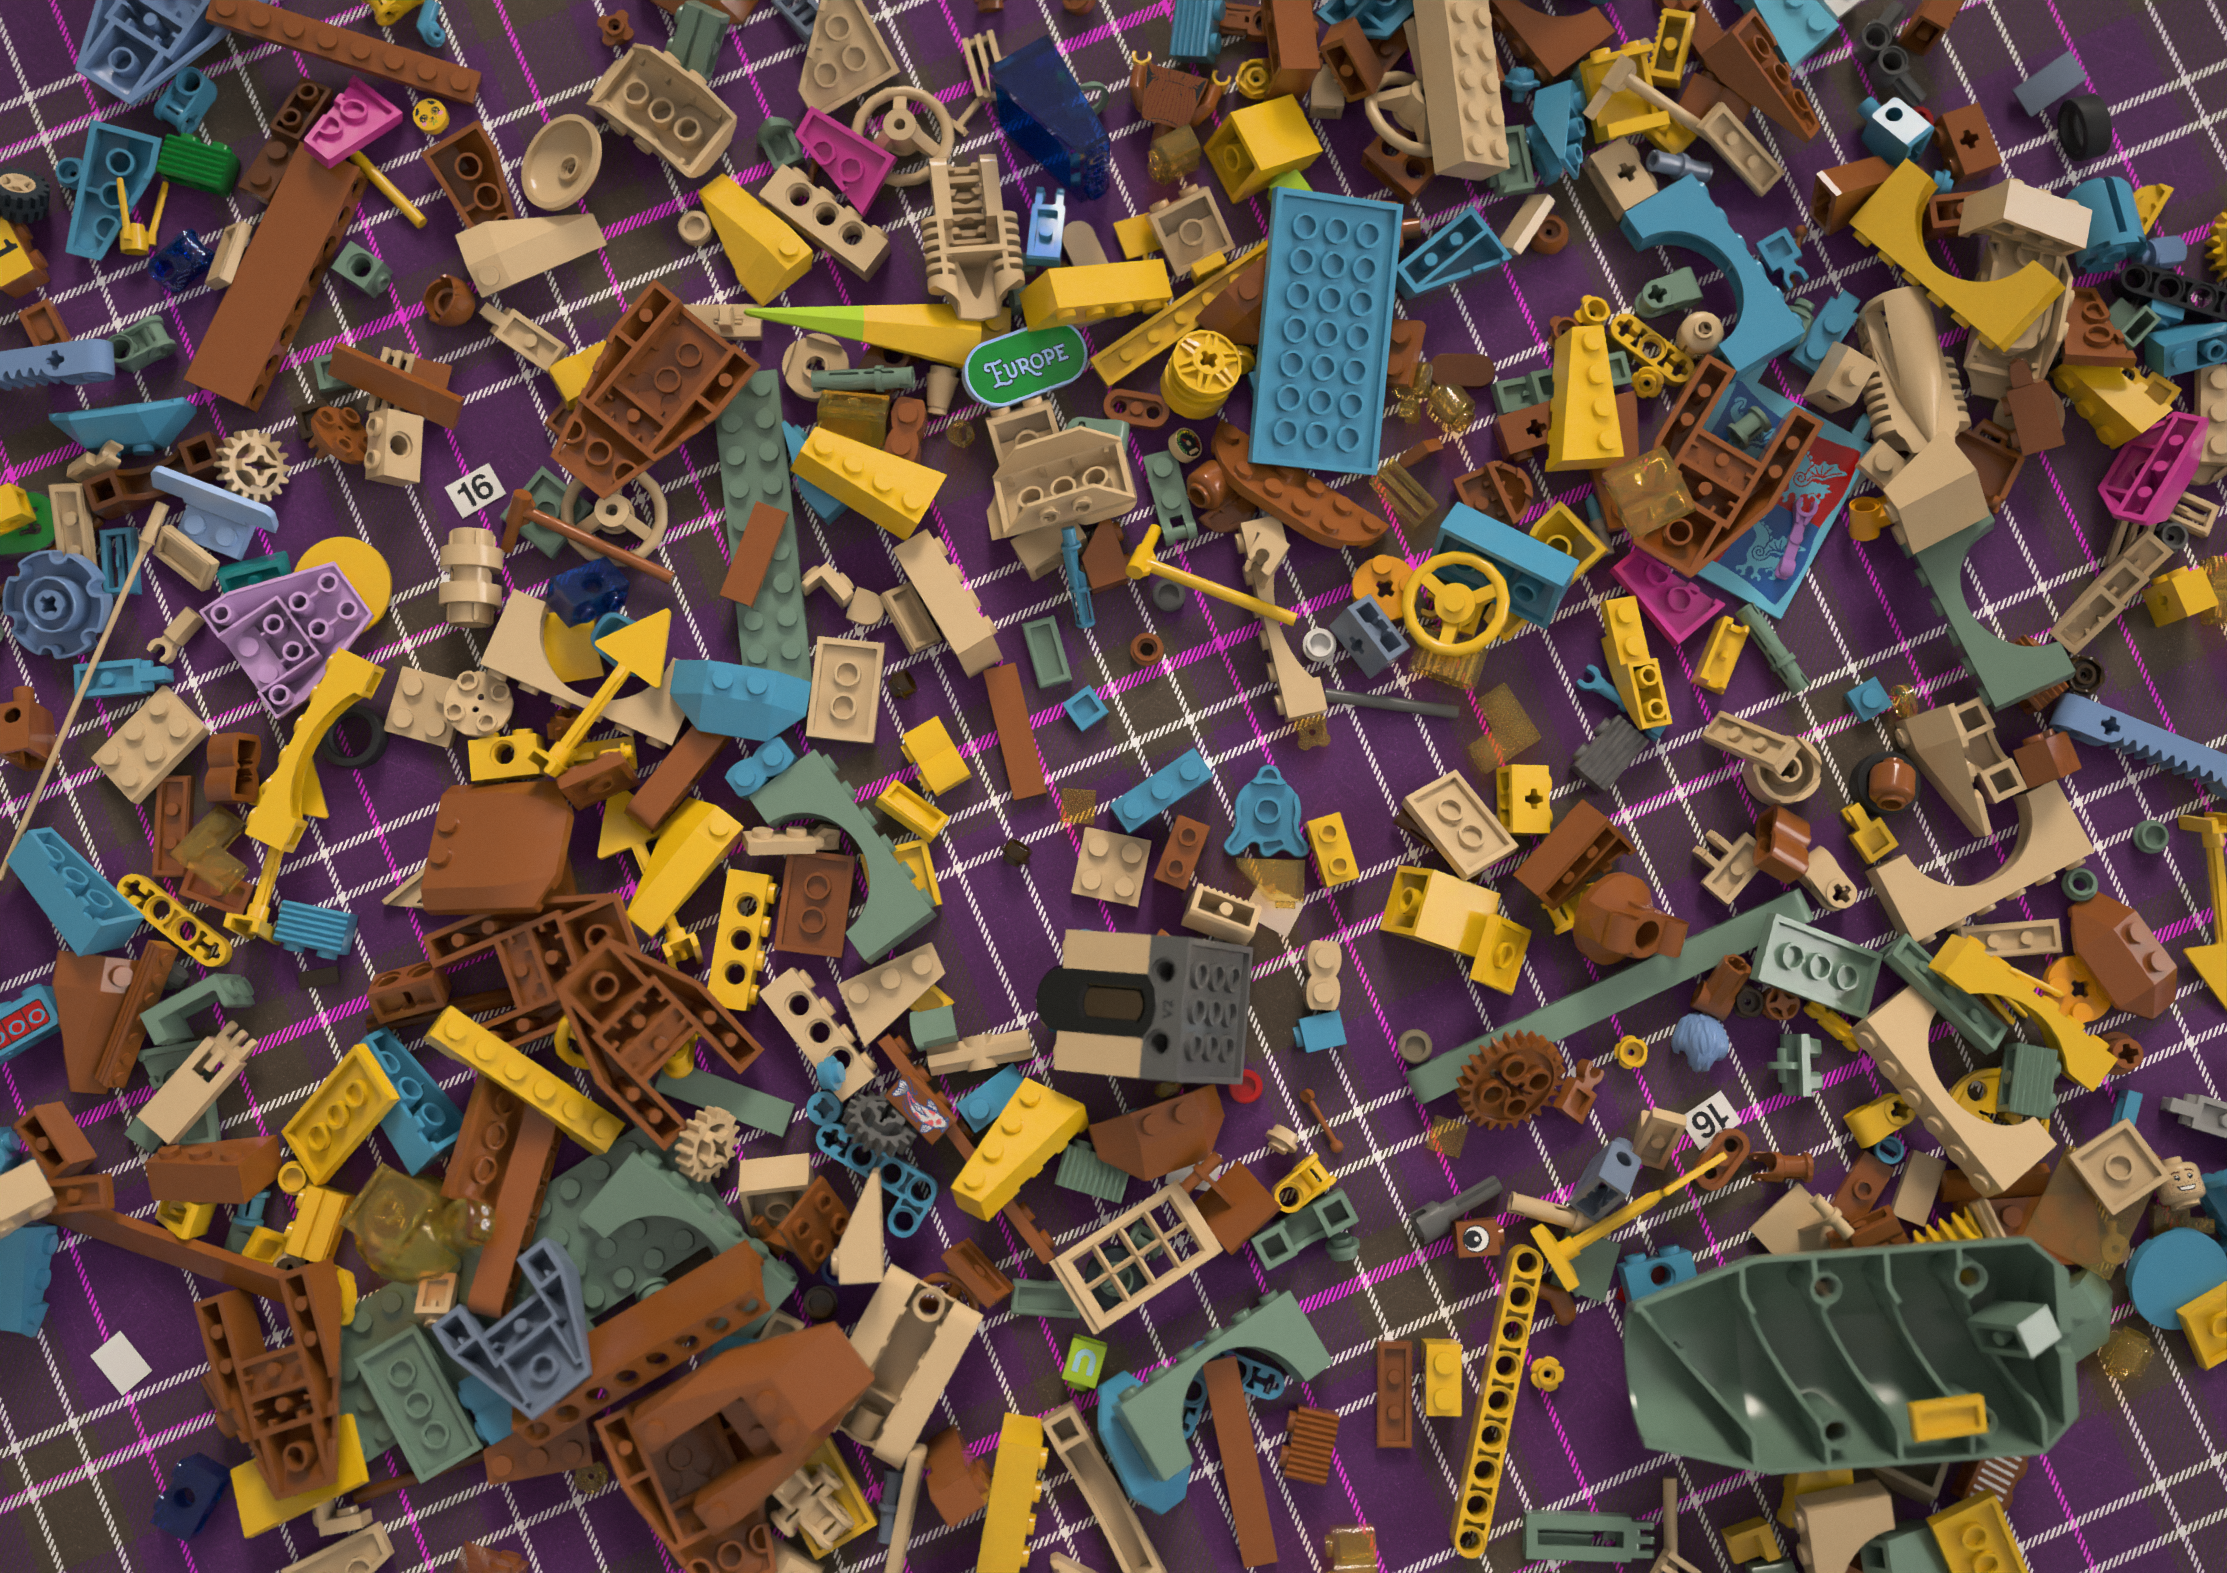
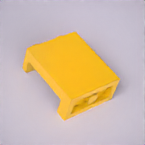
M1640 40L1620 45V51L1611 52L1610 47L1590 52L1591 58L1579 64L1587 104L1591 102L1602 86L1601 81L1621 53L1637 63L1635 76L1653 87L1647 53L1654 50L1653 43L1641 46ZM1626 87L1625 90L1612 93L1594 121L1591 120L1597 144L1623 136L1626 137L1658 129L1670 124L1668 110L1659 112L1657 107Z

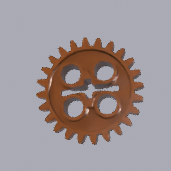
M1517 1030L1514 1038H1511L1507 1032H1504L1502 1041L1499 1042L1494 1037H1491V1046L1486 1048L1480 1044L1478 1047L1481 1053L1478 1056L1473 1054L1468 1056L1472 1062L1471 1065H1462L1460 1067L1465 1075L1456 1078L1460 1087L1455 1089L1459 1097L1457 1101L1470 1121L1474 1120L1478 1127L1485 1124L1487 1129L1491 1130L1497 1124L1499 1129L1503 1131L1507 1123H1511L1515 1129L1521 1119L1527 1124L1530 1123V1115L1532 1113L1541 1116L1540 1107L1542 1105L1551 1107L1552 1103L1548 1099L1550 1096H1559L1560 1093L1555 1086L1562 1085L1565 1082L1560 1076L1566 1072V1069L1561 1064L1564 1062V1059L1551 1041L1548 1042L1543 1034L1537 1037L1532 1030L1526 1036L1521 1030Z

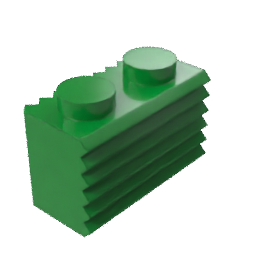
M182 132L180 137L171 134L166 135L162 153L159 154L160 159L157 160L158 165L155 166V169L166 181L229 198L241 160L232 152L233 149L226 144L213 141L210 146L201 143L198 137Z

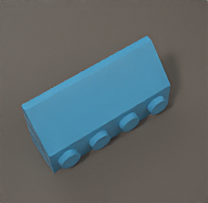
M1458 501L1441 524L1431 554L1432 557L1453 550L1471 552L1492 562L1506 580L1510 596L1509 612L1545 630L1550 625L1566 594L1579 564V560ZM1451 564L1440 567L1432 572V574L1451 583L1464 584L1471 591L1491 584L1484 573L1469 565ZM1496 599L1492 600L1491 603L1496 605Z

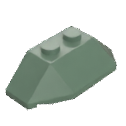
M2087 1263L2069 1275L2073 1322L2070 1346L2075 1354V1363L2110 1340L2113 1291L2095 1263Z

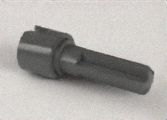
M1492 1175L1441 1204L1432 1200L1409 1213L1408 1216L1417 1235L1424 1237V1243L1428 1244L1449 1232L1452 1221L1502 1192L1503 1188L1497 1177Z

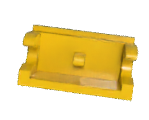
M1726 615L1715 622L1691 680V683L1719 695L1724 694L1750 631V627L1747 625L1743 627L1734 625V619Z

